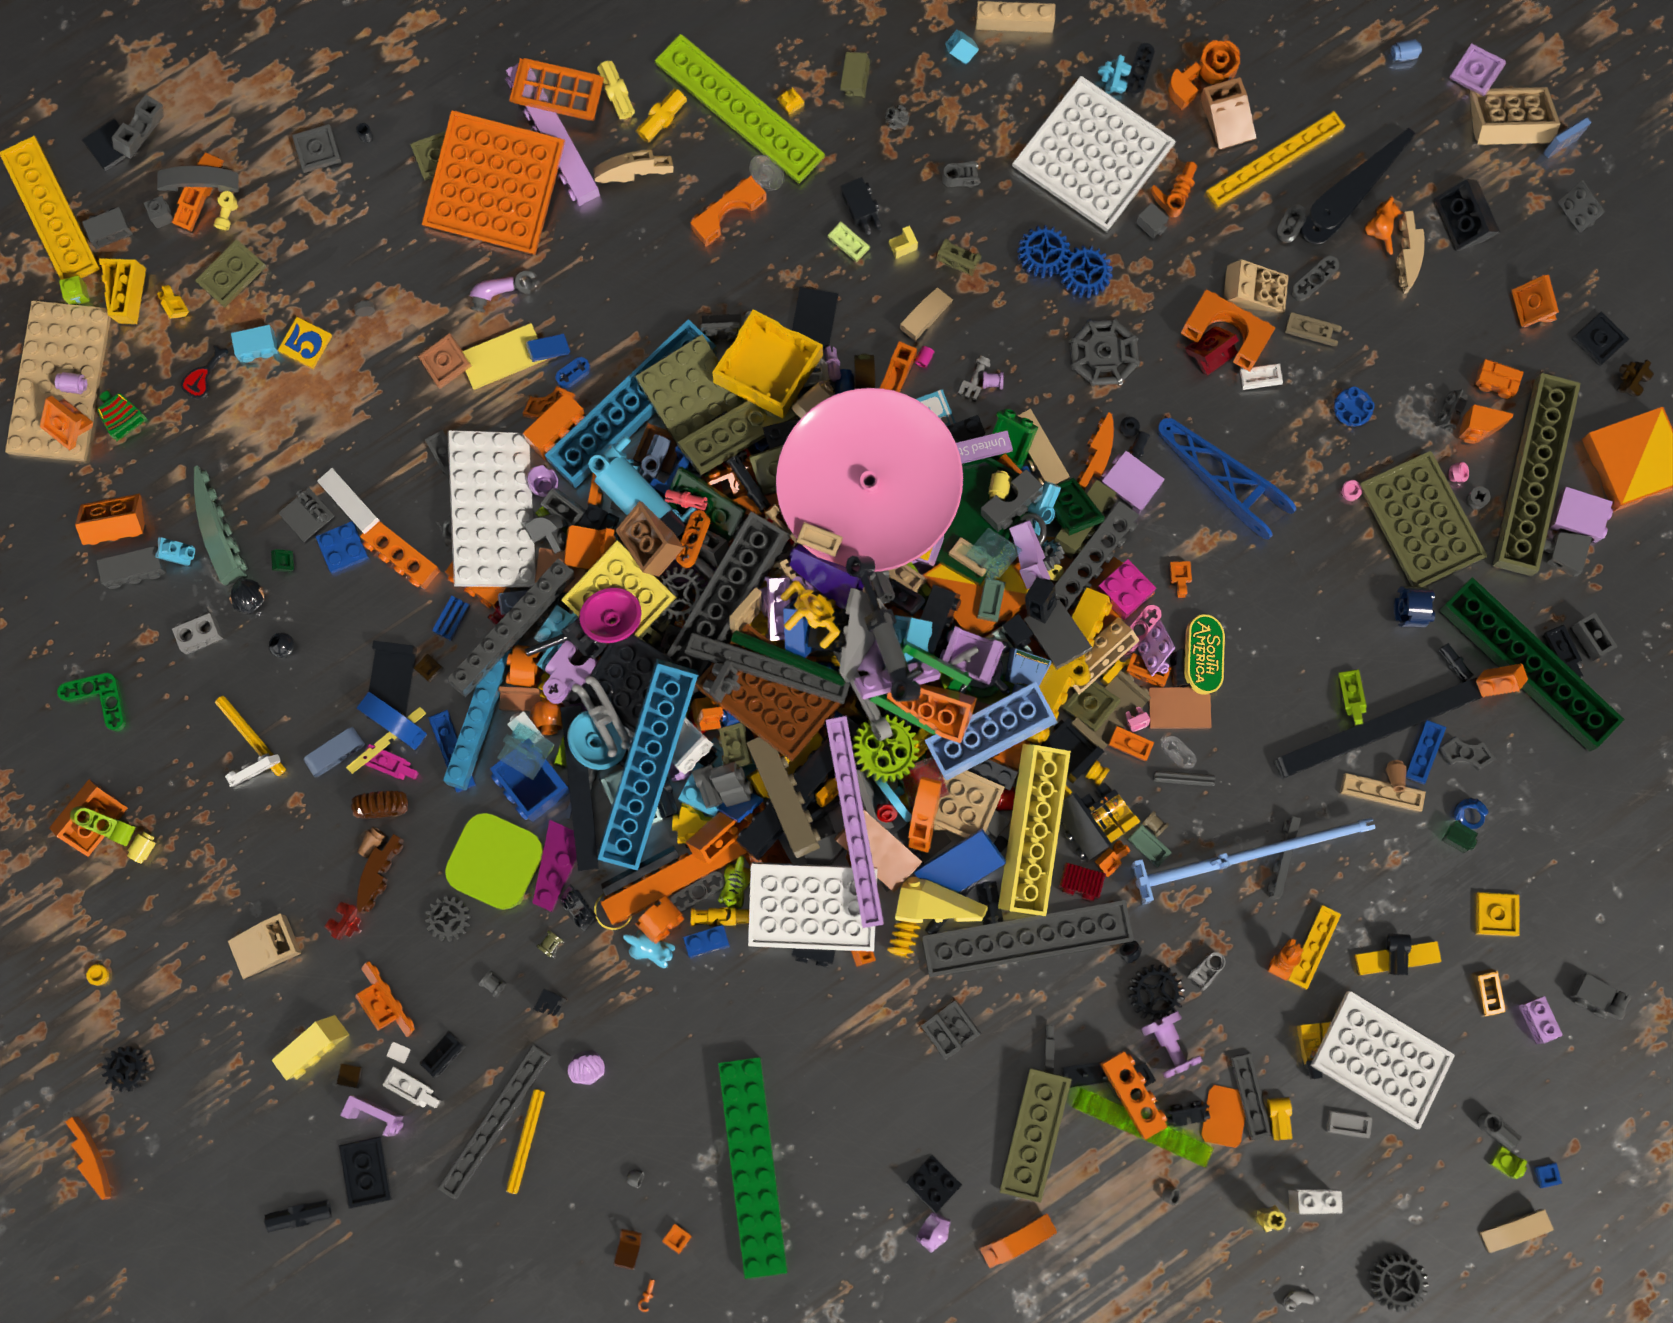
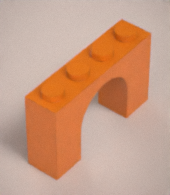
M1206 289L1187 320L1181 334L1198 343L1207 327L1212 323L1223 321L1234 325L1242 334L1243 345L1233 363L1250 372L1276 327Z

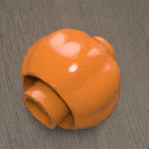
M542 697V701L537 702L532 707L529 718L537 729L541 731V734L555 735L558 733V730L563 728L561 707H565V705L562 703L553 704L548 699Z

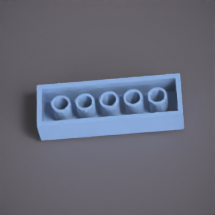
M1034 682L973 714L961 743L940 737L938 734L927 738L925 742L943 777L947 781L1056 724L1057 721L1037 682Z

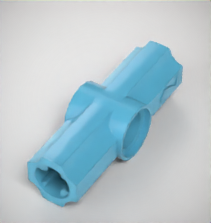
M1045 481L1042 498L1036 503L1032 502L1028 512L1038 514L1042 517L1045 524H1049L1055 516L1053 506L1061 487ZM1033 519L1032 527L1035 533L1040 536V526Z

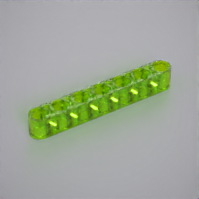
M1080 1087L1073 1103V1108L1142 1139L1125 1107ZM1169 1127L1145 1140L1204 1168L1207 1167L1214 1150L1213 1147Z

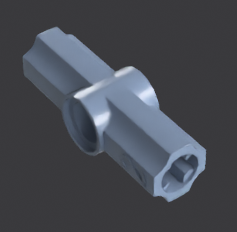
M656 434L646 457L642 460V467L639 472L649 484L661 472L662 463L671 444V440ZM650 461H656V468L651 471L648 470L647 464Z

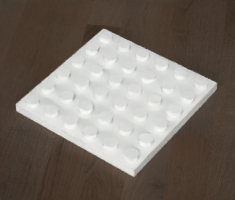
M1081 76L1013 162L1012 166L1108 232L1175 145L1176 141Z

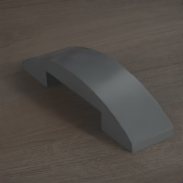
M208 166L167 168L158 171L157 190L178 191V187L218 188V192H239V173Z

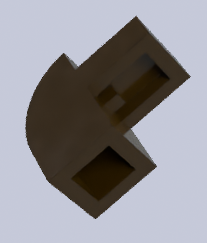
M854 355L855 389L875 388L874 355Z

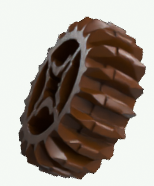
M392 790L363 793L353 797L351 809L353 816L361 819L391 817L407 812L408 799L402 791Z

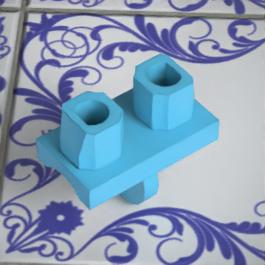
M1119 55L1116 60L1106 62L1105 66H1100L1098 69V74L1102 76V81L1106 82L1104 92L1108 95L1112 92L1121 94L1126 90L1127 82L1121 80L1120 75L1128 76L1131 65L1124 62L1125 57Z
M162 537L158 538V550L155 558L185 566L190 565L195 555V548L193 546Z

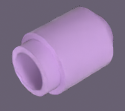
M62 372L56 375L55 387L60 389L61 392L82 394L87 389L88 382L83 374Z

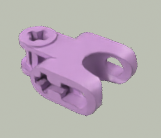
M569 640L561 645L545 668V671L551 676L545 682L543 692L548 701L553 704L563 702L574 684L583 687L586 683L585 678L591 675L599 661L589 658L581 666L572 665L571 659L576 652V648ZM558 689V692H557V693H555V692L551 693L552 690H555V691H556V690Z

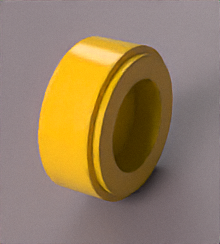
M99 964L92 965L86 974L88 982L97 986L105 984L109 979L107 967Z

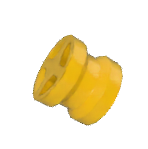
M1096 760L1085 777L1093 779L1095 784L1099 786L1110 769L1101 766L1100 762Z

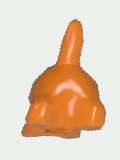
M1392 196L1385 203L1381 202L1376 209L1377 216L1365 225L1367 235L1385 241L1386 250L1390 255L1393 254L1391 234L1394 228V217L1397 218L1399 214L1404 213L1393 202L1394 198Z

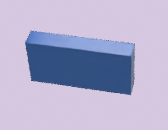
M564 334L527 341L526 343L532 362L570 353Z

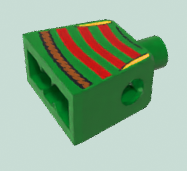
M109 391L100 394L99 399L103 405L97 411L108 433L114 440L119 441L147 420V417L121 393L116 394L114 397Z

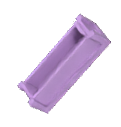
M785 575L781 576V578L766 576L768 634H766V638L770 641L785 640L783 608L790 603V598L784 601L780 596L790 586V578Z

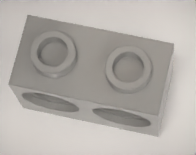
M201 613L196 616V619L179 622L177 627L172 628L179 649L184 654L224 639L217 620L211 613ZM206 624H210V629L207 632H203V627ZM191 631V637L188 640H184L185 633Z

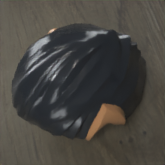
M241 578L233 585L231 595L229 596L233 608L244 614L255 612L264 602L263 587L254 580Z

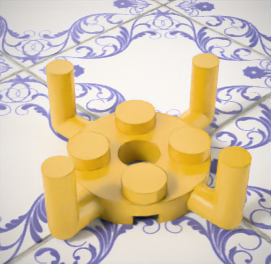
M795 580L780 596L782 600L787 601L796 591L799 594L797 601L794 603L797 611L784 624V627L787 630H791L805 616L808 624L813 628L818 626L826 627L830 631L820 642V646L826 649L840 634V630L832 622L835 619V616L832 617V614L834 613L833 607L836 602L833 599L826 600L820 594L815 596L812 594L813 590H806L799 581Z

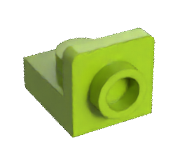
M1500 1146L1490 1165L1511 1179H1518V1177L1521 1178L1525 1174L1528 1161L1519 1158Z

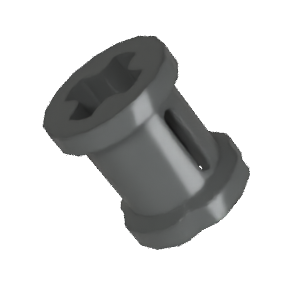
M489 970L480 981L479 986H484L493 993L492 996L497 997L507 983L500 981Z

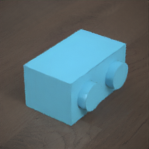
M270 325L231 333L234 353L240 362H251L259 357L270 358L273 354L279 353L277 351L275 331Z

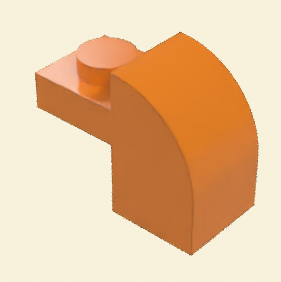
M1195 62L1192 66H1186L1182 72L1176 69L1172 75L1168 88L1169 96L1181 110L1197 96L1198 89L1191 82L1200 74L1202 66L1198 62Z
M709 697L694 699L691 703V708L697 730L706 731L721 728L720 719L724 715L723 708L717 707L716 703Z

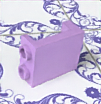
M1125 451L1123 455H1117L1112 462L1114 464L1111 470L1106 469L1100 479L1102 480L1101 483L1117 492L1116 495L1133 507L1132 510L1139 514L1162 485L1164 478Z
M1565 487L1559 493L1549 529L1557 531L1562 528L1577 534L1590 536L1593 538L1592 542L1597 543L1604 539L1607 534L1608 527H1606L1607 520H1610L1613 509H1611L1612 501Z
M955 626L954 631L951 630L948 634L947 642L949 644L946 650L943 649L940 659L950 663L960 653L977 646L979 652L971 656V662L963 661L952 666L964 672H969V677L990 685L1004 649L1003 643L983 638Z
M349 1096L341 1113V1116L347 1119H357L360 1111H363L387 1122L383 1133L386 1137L395 1136L396 1133L399 1134L404 1124L402 1122L404 1116L360 1096Z

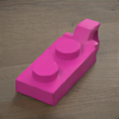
M368 744L367 749L371 748L373 750L375 746ZM385 750L379 752L365 764L404 780L405 776L416 780L419 774L416 770L409 768L411 763L406 759Z

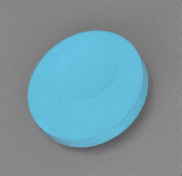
M880 777L875 782L903 819L909 823L912 815L898 798L905 792L900 786L893 791L887 782H882V777Z

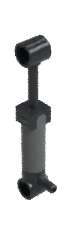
M851 556L846 562V571L850 576L861 578L873 613L865 617L864 621L868 632L874 633L892 683L891 696L897 702L916 701L921 694V688L919 683L913 679L922 675L924 669L918 666L912 671L909 670L893 626L897 623L892 609H880L869 576L875 571L873 558L870 556Z

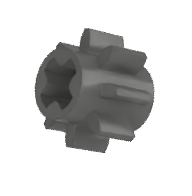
M898 104L897 107L893 105L888 108L885 113V122L889 123L888 127L896 130L897 127L902 129L907 125L909 112L905 111V107Z

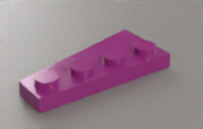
M549 820L533 898V904L550 912L553 911L577 861L574 830L552 820Z

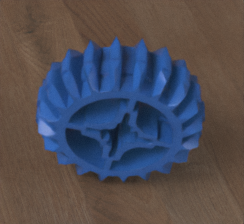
M1044 225L1043 230L1036 226L1035 231L1030 229L1028 234L1023 235V240L1019 241L1020 247L1017 252L1020 255L1018 260L1023 261L1022 267L1028 266L1027 273L1032 270L1034 271V277L1038 273H1041L1042 279L1046 273L1050 278L1053 276V272L1058 275L1060 273V265L1064 263L1063 259L1068 257L1070 243L1065 242L1067 240L1066 236L1060 237L1061 230L1056 233L1054 232V226L1051 230H1047L1046 225ZM1042 239L1040 244L1030 246L1033 242ZM1049 241L1053 242L1056 246L1051 245ZM1043 246H1045V249H1044L1045 252H1046L1045 258H1044V253H1043V251H1042V250H1043ZM1032 257L1037 258L1040 263L1036 262ZM1059 257L1056 261L1047 264V260Z
M1083 245L1081 250L1075 247L1074 253L1069 251L1068 257H1065L1063 259L1064 263L1060 265L1062 271L1059 273V276L1063 277L1061 283L1067 284L1066 290L1072 288V295L1079 292L1080 298L1083 294L1090 298L1091 293L1095 296L1098 295L1099 291L1103 293L1105 286L1107 287L1110 284L1109 280L1112 279L1110 272L1113 270L1112 266H1108L1111 263L1110 259H1105L1106 253L1100 255V248L1093 251L1092 245L1089 247V250ZM1082 260L1080 266L1070 269L1073 263ZM1102 274V277L1098 281L1092 284L1090 283L1091 278L1097 277V275Z

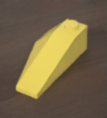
M908 877L900 890L895 919L913 923H923V919H935V922H942V919L953 918L957 922L982 921L987 912V906L929 880Z

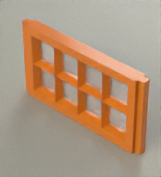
M520 58L509 100L515 104L585 120H594L604 77Z

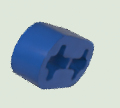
M578 357L560 369L556 374L558 385L564 389L569 388L587 376L590 372L588 360ZM577 365H584L585 370L578 369ZM562 375H565L566 377L569 376V377H568L569 381H568V382H565L564 380L561 381V380H562L561 376H562Z

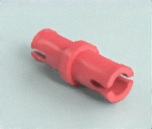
M668 489L665 494L666 502L680 504L684 508L693 507L705 510L707 502H704L707 501L706 497L691 495L687 491L682 493Z

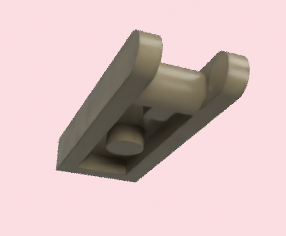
M1291 312L1285 333L1337 346L1338 341L1331 339L1332 332H1341L1342 327Z

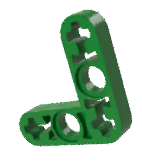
M103 673L66 682L58 687V697L66 702L100 695L106 727L113 731H120L125 727L126 718L119 682L114 675ZM107 678L112 681V683H109V687L105 685L98 686L97 682L100 684L107 682ZM87 682H91L93 685V689L89 693L83 691V686ZM67 688L70 690L78 689L79 692H71L69 697L64 695V692H67ZM110 697H115L117 700L116 705L109 708L107 700ZM108 712H114L115 717L117 719H120V721L117 722V726L111 724V722L114 721V715Z

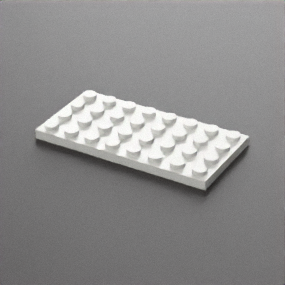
M448 431L454 586L532 587L535 584L536 575L534 542L525 527L526 523L533 520L532 491L529 489L527 482L528 473L531 470L529 444L523 433Z

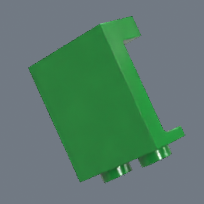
M1004 409L996 414L999 418L992 434L1008 431L1013 450L1004 454H1007L1021 470L1038 426L1034 425L1033 421L1028 418L1017 416L1015 411ZM1004 454L992 456L990 458L997 461Z

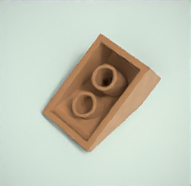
M641 501L637 503L615 530L641 571L646 574L660 577L684 548L675 533Z

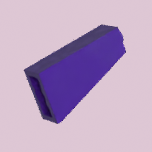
M801 544L792 549L790 553L791 568L828 599L835 600L839 608H846L851 588L863 592L864 587L861 578L850 576L845 566L819 558Z

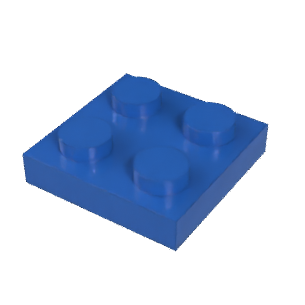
M353 521L316 536L331 574L369 559Z

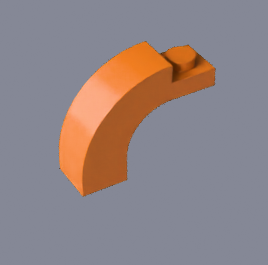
M1048 1213L1031 1220L1014 1232L981 1247L980 1251L989 1268L1034 1248L1052 1237L1057 1231Z

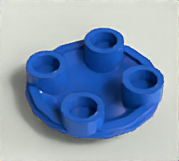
M1358 387L1345 389L1339 393L1334 402L1336 417L1343 424L1352 427L1361 426L1366 423L1372 416L1375 408L1374 402L1368 393Z

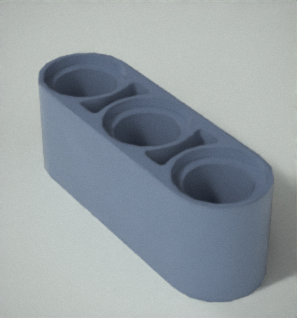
M351 727L309 753L303 760L313 776L317 777L359 751L365 744L355 728Z

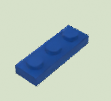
M1428 720L1426 721L1406 773L1407 779L1425 785L1447 727Z

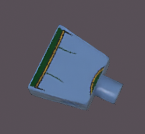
M1010 648L1005 681L1014 684L1011 694L1034 682H1037L1039 686L1052 661Z

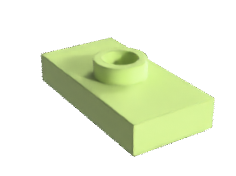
M841 221L828 234V238L855 262H858L870 249L867 243Z

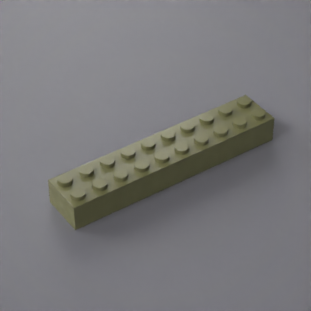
M1541 373L1534 380L1492 565L1494 567L1528 576H1533L1539 571L1581 383L1544 373Z

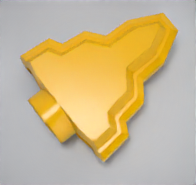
M681 803L679 815H673L672 831H677V844H687L686 841L713 817H706L701 811Z

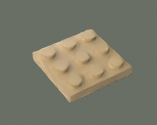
M967 770L947 781L943 777L948 794L939 798L934 825L963 838L971 836L982 828L986 832L1005 787Z

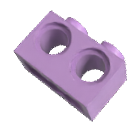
M1545 996L1534 998L1519 1005L1536 1044H1544L1563 1036Z

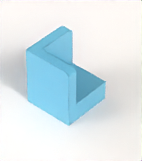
M958 29L945 43L949 53L965 64L979 50L975 41Z

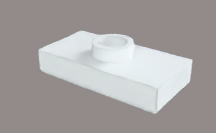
M1280 363L1253 367L1250 372L1246 369H1240L1243 390L1283 384Z

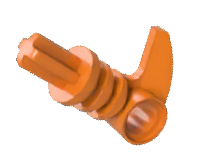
M1188 161L1182 174L1176 176V183L1170 195H1165L1155 185L1151 187L1154 199L1170 217H1177L1181 214L1185 200L1191 191L1190 188L1195 184L1192 178L1197 165L1192 161ZM1171 203H1177L1179 207L1174 208L1171 206Z
M1290 938L1278 956L1274 955L1267 972L1287 981L1294 967L1301 961V954L1303 953V949L1300 948L1301 945L1296 944V940Z

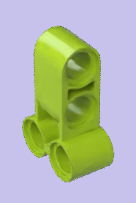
M83 806L73 808L70 813V819L75 824L124 846L128 845L136 828ZM85 811V820L79 822L77 820L78 813ZM100 819H104L106 822L105 827L98 830L97 822Z

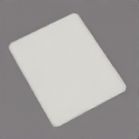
M392 1042L387 1057L405 1063L411 1049Z

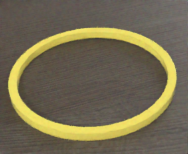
M603 893V894L597 899V901H596V903H595V906H594V913H595V914H596V907H597L598 901L605 895V893ZM632 916L624 925L617 928L607 927L599 921L598 917H596V919L598 920L597 922L604 928L610 930H618L625 927L632 919Z

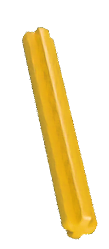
M220 696L216 699V705L259 756L267 753L270 756L274 755L226 697ZM281 763L270 768L277 776L282 775L286 771V768Z
M534 1089L506 1189L507 1192L517 1194L545 1094L543 1090Z

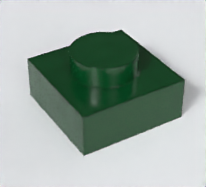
M280 549L271 551L273 571H294L293 551Z

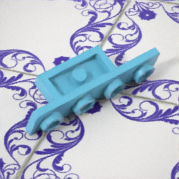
M556 605L533 639L541 643L563 634L561 630L577 615L574 612L570 614ZM563 643L548 648L537 663V666L545 671L547 664Z

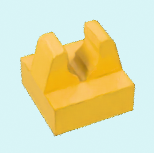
M793 87L777 98V102L788 115H791L804 105V100Z

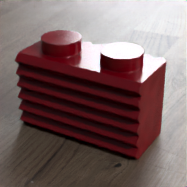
M1066 862L1058 888H1061L1064 894L1074 896L1075 892L1081 894L1082 899L1094 901V898H1100L1106 874Z

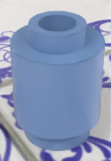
M1416 39L1396 42L1395 45L1391 46L1392 59L1399 62L1416 59L1422 52L1421 43L1417 42Z

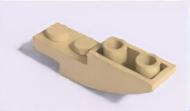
M652 149L621 154L593 168L595 182L601 183L634 181V174L673 173L671 156H653Z
M1405 211L1401 219H1399V229L1403 232L1401 241L1403 250L1396 259L1397 268H1400L1399 285L1403 287V293H1408L1419 274L1424 255V229H1416L1413 211Z

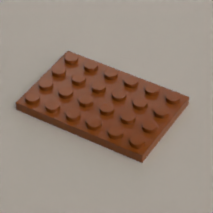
M746 624L740 631L776 646L749 624ZM732 641L729 643V645L763 655L761 653H758L756 651L733 643ZM715 663L709 666L695 684L699 691L791 762H793L825 724L826 720L841 705V703L738 671L736 674L739 676L736 682L740 684V689L738 691L732 690L730 695L725 694L722 702L719 703L703 689L706 680L715 681L717 678L712 673Z

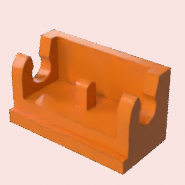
M1132 653L1125 672H1128L1136 679L1163 688L1171 667L1168 668L1169 671L1165 674L1156 672L1154 676H1151L1142 657Z

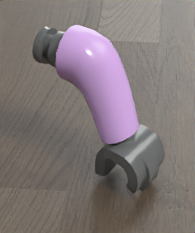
M522 271L516 278L490 279L476 284L470 292V296L473 297L472 303H474V306H471V310L485 313L483 307L486 306L487 301H491V298L495 295L513 291L514 288H517L523 294L530 295L531 290L523 288L520 285L523 278L534 279L537 275L532 271Z

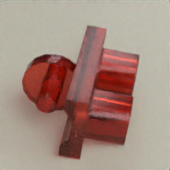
M340 902L335 911L343 915V918L340 922L330 918L324 926L331 933V937L341 940L344 934L351 937L354 931L360 934L362 930L358 925L362 920L356 917L359 913L357 906Z

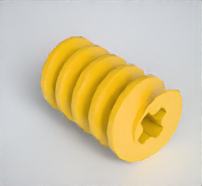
M900 921L901 923L894 924V927L899 931L892 932L896 939H890L889 941L894 947H888L887 951L891 954L911 959L907 954L914 953V951L909 946L916 945L911 938L918 937L914 929H920L921 927L913 922Z

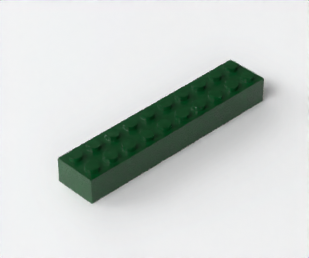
M1473 577L1439 609L1444 616L1499 667L1523 664L1528 680L1522 689L1589 752L1597 749L1625 720Z

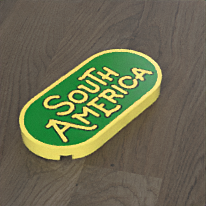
M1210 615L1197 616L1189 622L1186 628L1185 679L1187 683H1190L1195 692L1203 695L1217 691L1222 685L1224 678L1225 633L1220 622Z

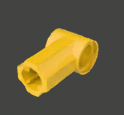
M1290 1098L1267 1099V1111L1271 1118L1273 1140L1292 1139L1290 1122L1292 1106Z

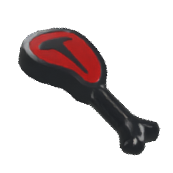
M214 345V355L207 365L193 369L182 379V390L194 399H205L210 393L209 380L212 376V370L221 358L229 355L228 349H221L218 345Z

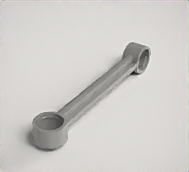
M834 652V654H835L837 660H838L839 663H840V662H841V653H840V652ZM856 671L850 684L871 722V728L878 741L891 737V727L888 721L881 716L875 703L871 702L870 698L862 700L854 684L855 678L861 677L858 671Z

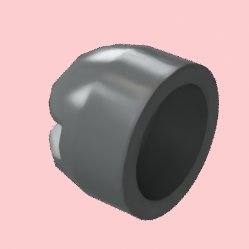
M640 1170L630 1171L627 1174L628 1184L639 1188L643 1181L644 1172Z
M1168 1187L1163 1190L1162 1198L1166 1203L1176 1205L1179 1202L1181 1196L1179 1189Z

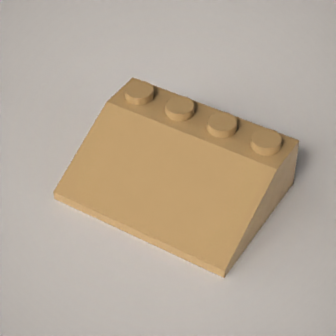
M1547 87L1489 89L1485 96L1470 90L1473 132L1477 145L1551 143L1557 136L1560 121Z

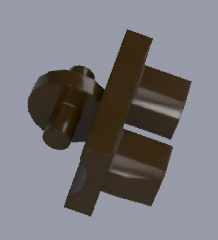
M1645 360L1644 362L1636 361L1635 363L1631 361L1629 365L1622 364L1619 371L1622 373L1620 378L1623 381L1617 390L1620 393H1629L1633 397L1640 396L1644 391V388L1639 384L1640 380L1648 382L1654 375L1649 368L1651 362Z

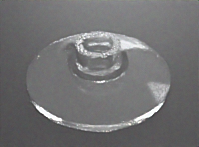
M757 155L751 160L749 165L750 173L760 186L769 190H776L784 183L783 170L775 165L768 156Z

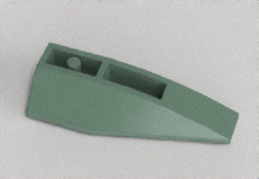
M197 465L194 467V494L199 527L218 578L223 585L227 586L239 581L241 578L248 577L245 571L248 567L245 560L241 559L238 554L240 548L236 540L233 541L231 537L233 531L229 523H225L223 519L225 512L221 505H217L215 500L218 498L217 493L213 487L210 488L208 481H211L206 470H202Z

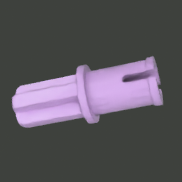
M828 346L824 349L825 359L828 363L829 378L836 382V380L841 378L839 369L841 363L837 358L836 348L833 346L831 351V346Z

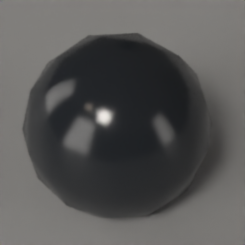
M276 633L269 641V650L276 657H287L294 650V640L287 633Z

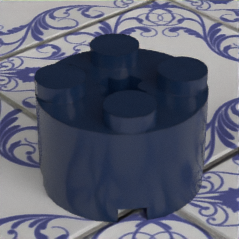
M1401 586L1397 593H1400L1399 598H1395L1394 601L1395 620L1400 621L1398 626L1425 628L1429 622H1434L1435 611L1432 610V602L1435 597L1434 591L1429 590L1427 587Z

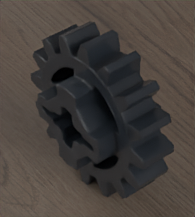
M127 1046L126 1049L118 1047V1053L111 1051L112 1057H105V1061L108 1064L102 1066L103 1069H106V1073H103L102 1077H108L105 1084H113L111 1089L117 1090L119 1088V1092H125L126 1089L128 1092H132L133 1086L140 1088L141 1084L139 1082L147 1080L144 1077V1073L150 1072L145 1069L149 1062L143 1061L146 1055H138L140 1049L135 1048L132 1051L131 1046ZM128 1055L132 1056L137 1062H132ZM126 1066H128L129 1070H126V1072L123 1073V1069L126 1068ZM118 1076L119 1078H121V1082L123 1083L117 1081L115 1077Z

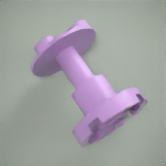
M1178 1011L1141 1028L1144 1036L1151 1033L1155 1034L1160 1046L1166 1047L1175 1065L1162 1073L1165 1079L1175 1075V1070L1177 1073H1181L1189 1069V1064L1194 1066L1203 1061L1200 1055L1189 1060L1185 1059L1177 1043L1180 1037L1173 1023L1182 1019Z

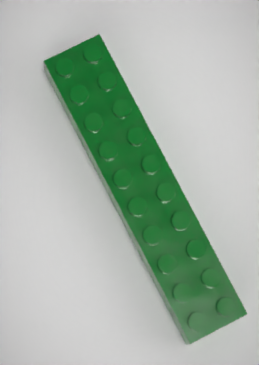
M761 1058L718 1063L745 1279L786 1274L788 1273Z

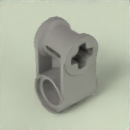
M1217 952L1208 954L1190 972L1187 978L1193 979L1201 987L1200 990L1204 991L1224 968L1225 957ZM1213 956L1218 957L1220 960V965L1217 968L1210 965V959Z

